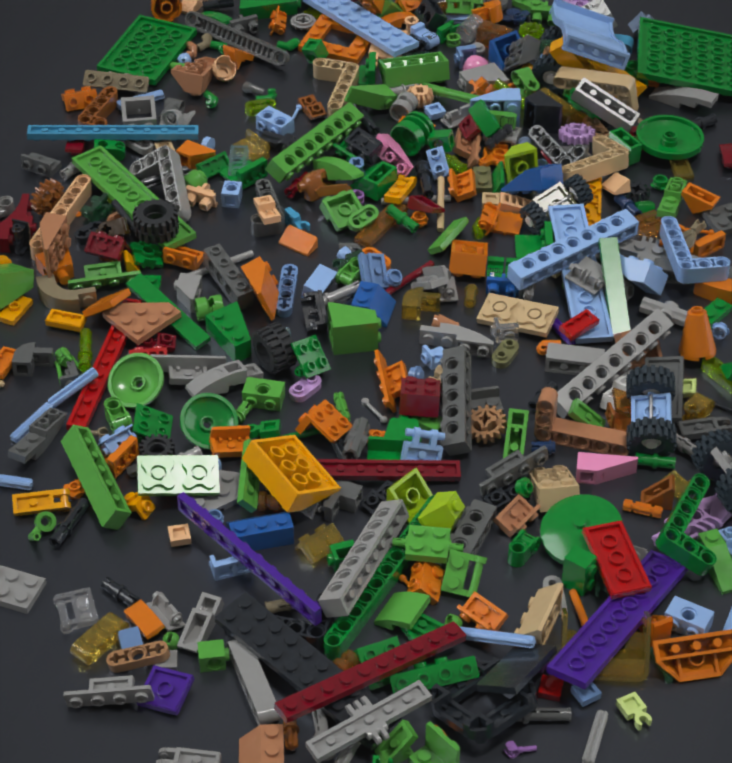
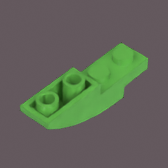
M670 177L656 216L677 217L683 200L681 192L687 185L686 180L680 177Z

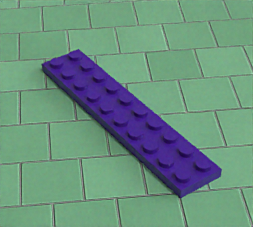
M651 550L641 561L651 583V591L611 599L609 596L547 665L546 673L585 690L687 573L688 568L666 555Z

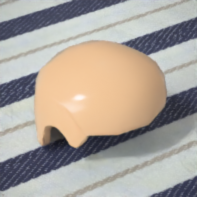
M221 55L214 61L212 73L219 81L228 82L236 74V64L230 60V56Z

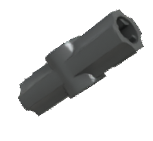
M361 417L354 420L343 442L345 446L341 455L344 459H359L368 441L367 435L370 429L368 419Z

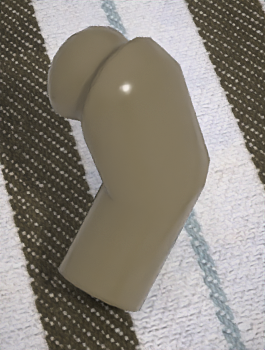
M209 33L202 35V42L197 44L198 52L210 48L212 36Z

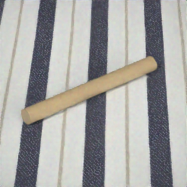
M439 176L437 204L444 208L445 178ZM437 213L438 232L444 231V213Z

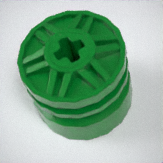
M412 111L392 128L390 136L401 146L407 156H414L427 145V138L435 130L433 122L424 113Z

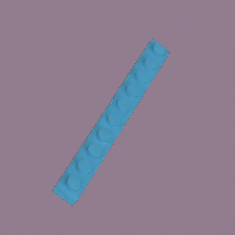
M28 125L27 140L90 141L95 139L119 141L198 140L199 125Z

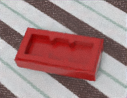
M586 309L560 325L559 331L570 341H573L598 325L600 319Z

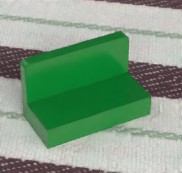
M369 436L367 460H400L403 442L408 441V439Z

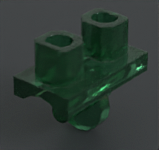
M103 193L100 197L94 195L90 200L91 207L87 205L82 207V216L89 218V223L99 221L100 218H108L113 213V206L108 203L107 193Z

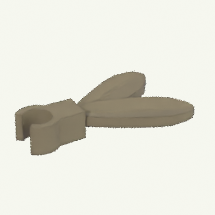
M697 219L689 230L682 233L684 239H686L688 249L694 246L697 234L707 227L705 220L700 223L699 219Z

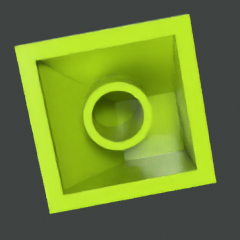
M529 142L512 146L504 155L506 184L525 170L538 167L537 148Z
M456 491L437 492L417 519L421 526L451 528L452 533L459 519H461L465 506Z

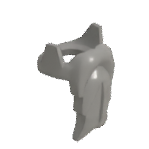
M176 109L167 110L161 115L159 125H188L195 114V110L187 114H182ZM170 113L176 116L174 124L167 118V115Z

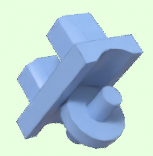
M443 146L427 150L426 153L434 181L438 180L439 176L448 177L449 167Z

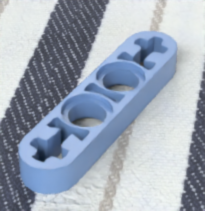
M286 264L281 270L276 314L282 318L289 317L293 311L298 280V267L294 264ZM285 283H291L292 285L286 286V285H284V284H285ZM283 295H289L290 297H289V298H283L282 296H283Z

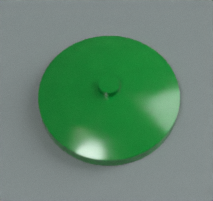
M656 115L646 118L639 123L636 130V140L642 143V149L650 155L668 160H681L693 157L701 151L704 143V134L698 125L683 117Z
M580 494L564 498L555 503L543 517L540 527L543 547L551 558L563 564L564 557L575 545L590 552L582 534L583 528L622 520L621 515L613 504L598 496Z

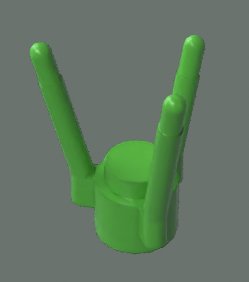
M61 347L56 350V361L54 364L57 368L58 379L62 376L61 366L67 367V361L71 362L74 360L76 367L82 373L86 372L67 348Z

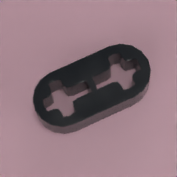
M93 221L76 230L74 233L75 242L78 245H86L91 231L95 232L102 222Z

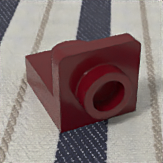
M471 114L458 124L464 138L468 141L481 131Z

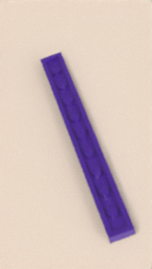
M184 492L177 496L178 510L314 626L322 622V608L317 601L309 598L304 590L296 587L288 577H284L274 565H270L265 561L261 554L253 551L248 543L240 540L219 519H215L206 508H202L197 504L193 497H189Z

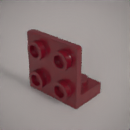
M91 231L84 249L86 254L118 262L124 250H127L132 255L131 248L123 237L114 235V237L108 236L107 233L102 231L97 233Z

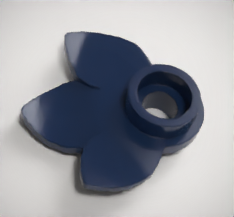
M510 8L506 10V15L503 16L501 21H512L513 25H522L525 23L526 17L530 15V12Z

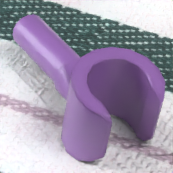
M508 741L505 744L507 748L504 749L507 756L514 759L520 753L537 751V746L517 747L514 741Z

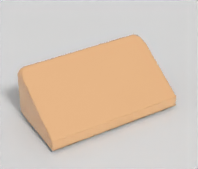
M617 172L602 183V188L614 195L631 192L630 180Z

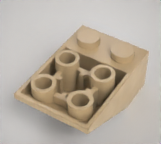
M555 465L553 468L547 469L536 467L528 473L529 479L533 484L532 492L535 503L541 506L538 509L540 512H547L555 503L564 498L580 495L579 484L569 469L563 465Z

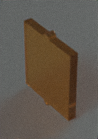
M613 388L615 412L631 418V402L627 399L626 391Z

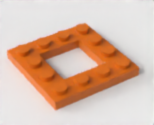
M322 13L298 45V51L302 52L301 49L309 38L322 39L323 41L331 29L351 34L355 33ZM359 35L356 36L349 48L323 41L329 53L326 58L356 64L360 62L371 46L370 42Z

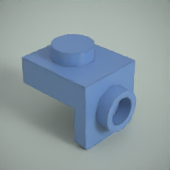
M475 44L456 47L454 62L458 64L459 69L463 68V63H465L468 57L476 55L477 48Z

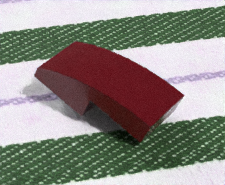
M67 140L65 152H70L71 155H80L86 149V141Z
M732 143L719 144L724 167L732 169Z
M158 332L157 337H150L140 345L136 344V347L149 349L154 346L167 347V352L175 351L176 335Z

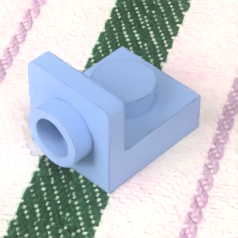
M427 345L422 346L421 360L431 370L441 365L440 359L443 358V347L439 346L430 350Z

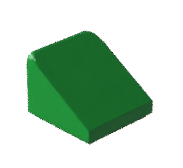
M634 202L635 206L642 211L641 218L656 215L654 202Z

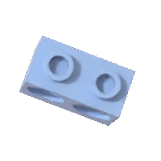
M268 106L256 115V129L262 132L266 130L283 136L287 133L293 134L295 132L294 118Z

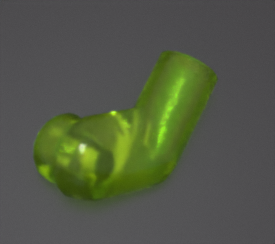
M480 217L472 225V230L477 239H481L484 236L482 229L478 225Z

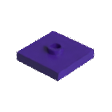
M154 665L144 684L151 685L155 696L154 701L136 703L141 707L178 716L195 680L194 676Z

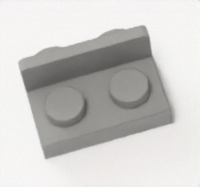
M445 265L422 268L424 276L416 278L417 281L410 283L412 290H425L450 283L448 271Z

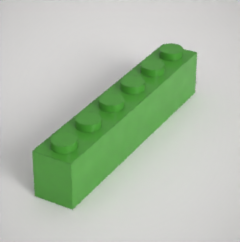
M72 425L61 440L65 452L102 527L119 530L130 516L131 511L88 427Z

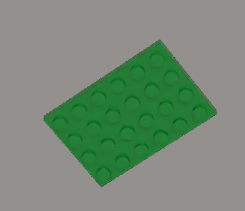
M139 15L99 62L97 71L149 77V85L156 86L169 70L170 63L176 61L186 48L187 42L195 37L197 28Z

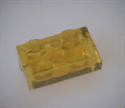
M250 129L246 130V138L232 144L233 150L251 162L261 157L265 159L270 158L268 142L264 141Z

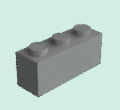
M548 342L545 372L578 375L605 353V349ZM596 373V375H597L599 378L602 377L601 374Z

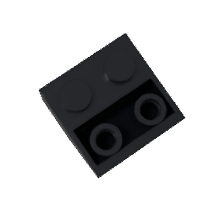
M539 90L525 97L523 125L529 129L534 125H540L547 133L559 134L563 105Z

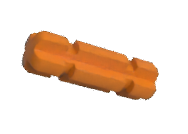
M625 499L623 503L624 511L631 512L633 510V513L646 516L653 515L652 517L661 518L663 507L655 505L652 507V504L639 501L634 503L630 499Z

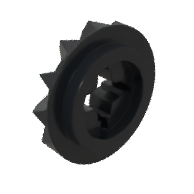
M633 182L632 184L630 183L631 192L624 193L628 200L641 202L650 197V188H647L646 184L642 185L641 182Z

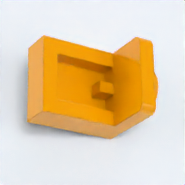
M130 492L124 496L130 511H136L142 520H146L155 509V505L149 496H138V492Z

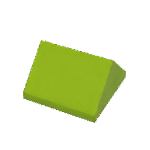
M414 468L387 489V501L403 500L409 514V518L406 521L407 524L412 521L428 498L433 495L417 468Z

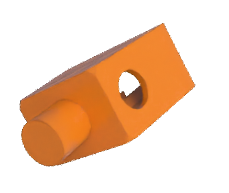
M69 248L65 251L63 260H60L57 270L53 273L56 283L60 282L62 285L68 284V280L74 277L73 262ZM43 252L35 254L37 270L42 276L47 275Z

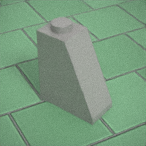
M495 63L459 72L458 86L466 93L474 92V87L468 82L471 79L476 82L481 76L488 81L489 85H494L497 90L509 84V79Z

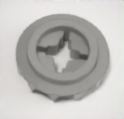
M297 14L291 18V27L295 28V30L308 31L316 22V19L309 14Z

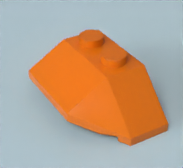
M732 629L652 641L656 664L678 682L722 676L732 663Z

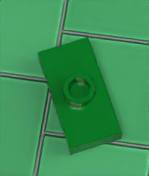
M224 151L195 166L197 170L203 171L207 178H210L232 164Z

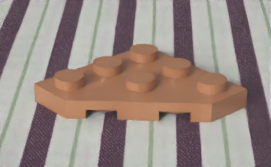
M169 302L119 303L113 308L102 312L105 320L137 345H140L182 317L181 311Z

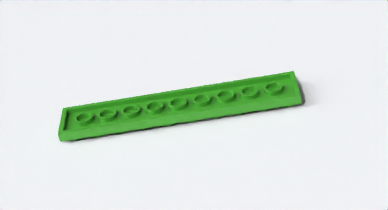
M101 145L72 158V164L83 174L88 175L91 178V182L112 201L116 199L132 220V213L138 204L144 203L146 200L150 201L151 199L159 200L154 193ZM178 216L179 232L176 234V237L171 238L168 242L165 241L162 244H157L162 248L169 247L174 249L196 239V232Z

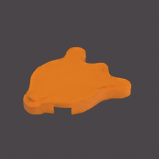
M500 142L492 150L485 146L478 165L485 167L490 165L497 166L502 161L505 168L504 155L509 150L508 145L505 142Z

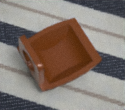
M608 402L604 414L610 428L626 432L627 426L631 422V408L614 410L611 402Z

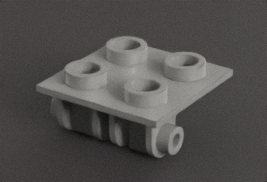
M587 256L578 264H570L569 270L571 271L565 276L569 281L593 295L604 286L601 264Z

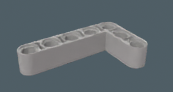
M164 145L131 164L129 171L140 181L161 174L165 199L175 205L178 216L184 222L190 219L191 209L180 156L177 152Z

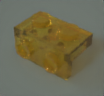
M334 523L328 526L322 524L315 529V534L310 536L307 533L298 539L300 543L295 548L296 550L301 549L311 565L329 554V545L344 541Z

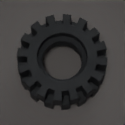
M151 434V438L146 436L145 440L142 439L141 444H139L140 456H155L160 453L152 452L161 450L163 455H175V443L167 435L162 437L161 434H158V436Z

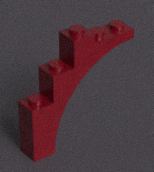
M22 194L16 209L0 223V253H10L11 245H14L12 219L29 222L31 239L37 232V223H34L31 212L34 209L31 208L33 203L30 202V194Z

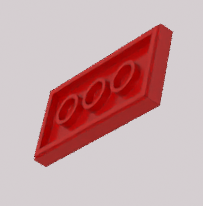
M622 520L582 529V534L590 552L597 556L596 566L611 599L651 591V583Z

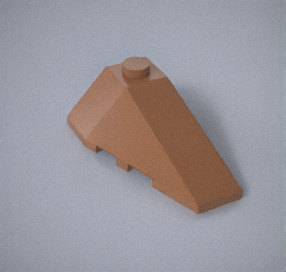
M205 56L195 59L193 63L186 62L185 66L176 65L171 69V74L185 92L190 93L192 96H199L206 90L213 77L212 65L216 58Z

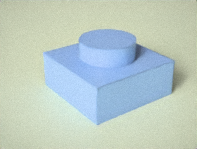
M439 102L424 106V112L430 120L442 118L446 113V110Z

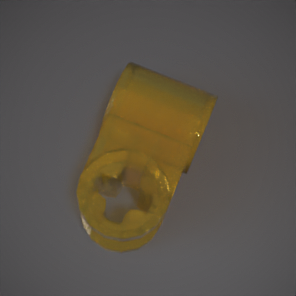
M696 392L684 404L685 414L682 416V421L705 418L712 412L715 401Z

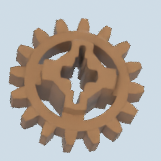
M486 405L483 409L481 406H478L477 411L471 410L472 439L475 438L476 443H479L481 440H483L484 444L487 443V440L494 443V438L501 439V434L506 433L507 419L502 409L496 410V406L489 408Z

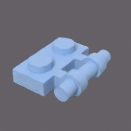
M419 427L405 429V436H412V441L403 442L400 460H441L443 447L436 444L437 440H445V433L438 432L435 429L430 431L421 430ZM420 438L429 439V444L419 443Z

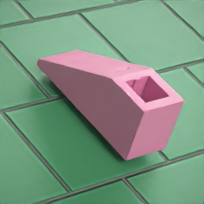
M378 134L376 139L383 143V147L376 154L384 162L396 166L397 175L401 174L407 177L414 166L401 146L389 134Z
M578 452L576 481L577 483L596 485L634 474L637 470L638 457Z

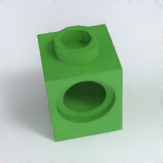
M223 639L197 642L200 673L226 670V661H230L229 648H224Z

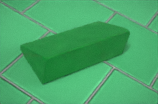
M502 161L498 163L491 174L492 193H501V189L505 186L504 165Z

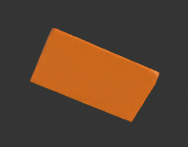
M288 225L279 240V244L308 257L318 248V238L292 225Z

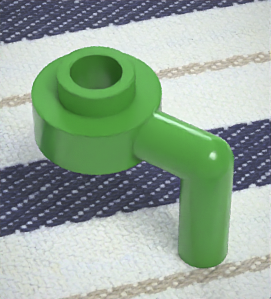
M48 511L38 513L34 520L35 528L28 535V539L30 541H38L41 539V532L53 530L56 526L54 514ZM43 518L47 519L45 526L41 524Z

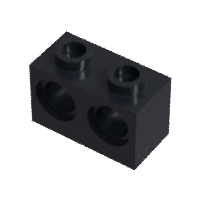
M422 0L415 11L419 21L423 22L425 28L430 32L437 33V28L444 25L448 19L438 3L433 0Z

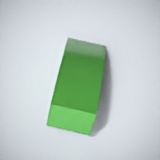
M324 156L312 160L314 170L324 168L328 180H353L364 176V172L339 158Z

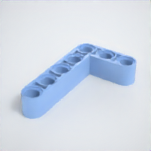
M664 216L661 219L660 238L678 282L689 284L725 281L728 279L730 260L728 258L706 257L692 259L677 219L672 216Z

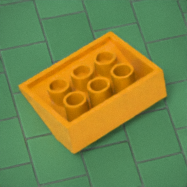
M296 435L251 440L242 457L248 468L253 471L259 478V481L264 484L287 513L302 511L341 489Z

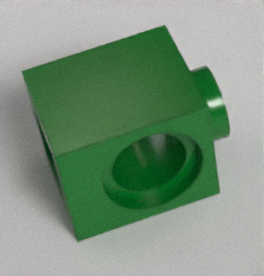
M309 38L301 49L307 62L313 64L314 59L326 58L329 54L322 39Z
M452 129L433 130L427 138L428 147L433 149L443 146L444 152H451L455 146Z

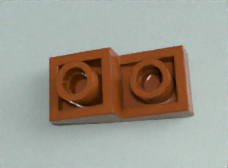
M313 94L298 98V104L302 106V111L309 119L314 120L327 116L321 102H317Z

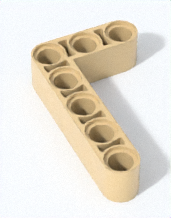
M316 58L313 60V77L315 79L337 82L327 104V118L348 103L344 99L350 86H357L359 82L358 64L326 58Z
M560 67L553 79V84L557 88L571 90L572 87L576 88L584 77L610 95L617 96L618 100L630 108L638 111L636 81L631 75Z
M595 135L592 141L593 156L562 166L563 182L575 174H579L583 177V180L585 179L588 182L626 169L629 166V149L605 135Z

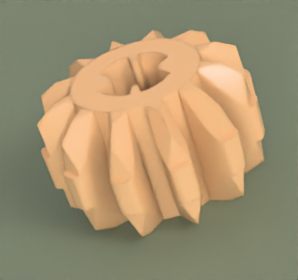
M414 84V86H409L407 92L414 94L418 100L417 109H424V106L433 103L432 88H428V85Z

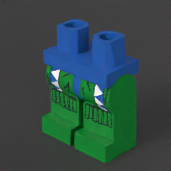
M488 256L486 294L493 293L513 298L519 296V290L507 278L508 264L521 258L506 257L505 273H503L504 257Z

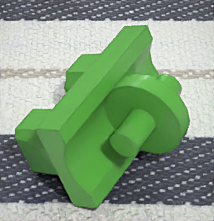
M545 1V5L532 6L531 19L534 25H540L542 20H548L549 26H556L552 21L551 14H549L551 6H548V1Z

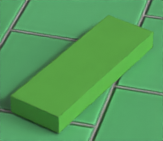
M467 217L454 220L429 247V253L433 255L443 252L468 224L469 220Z

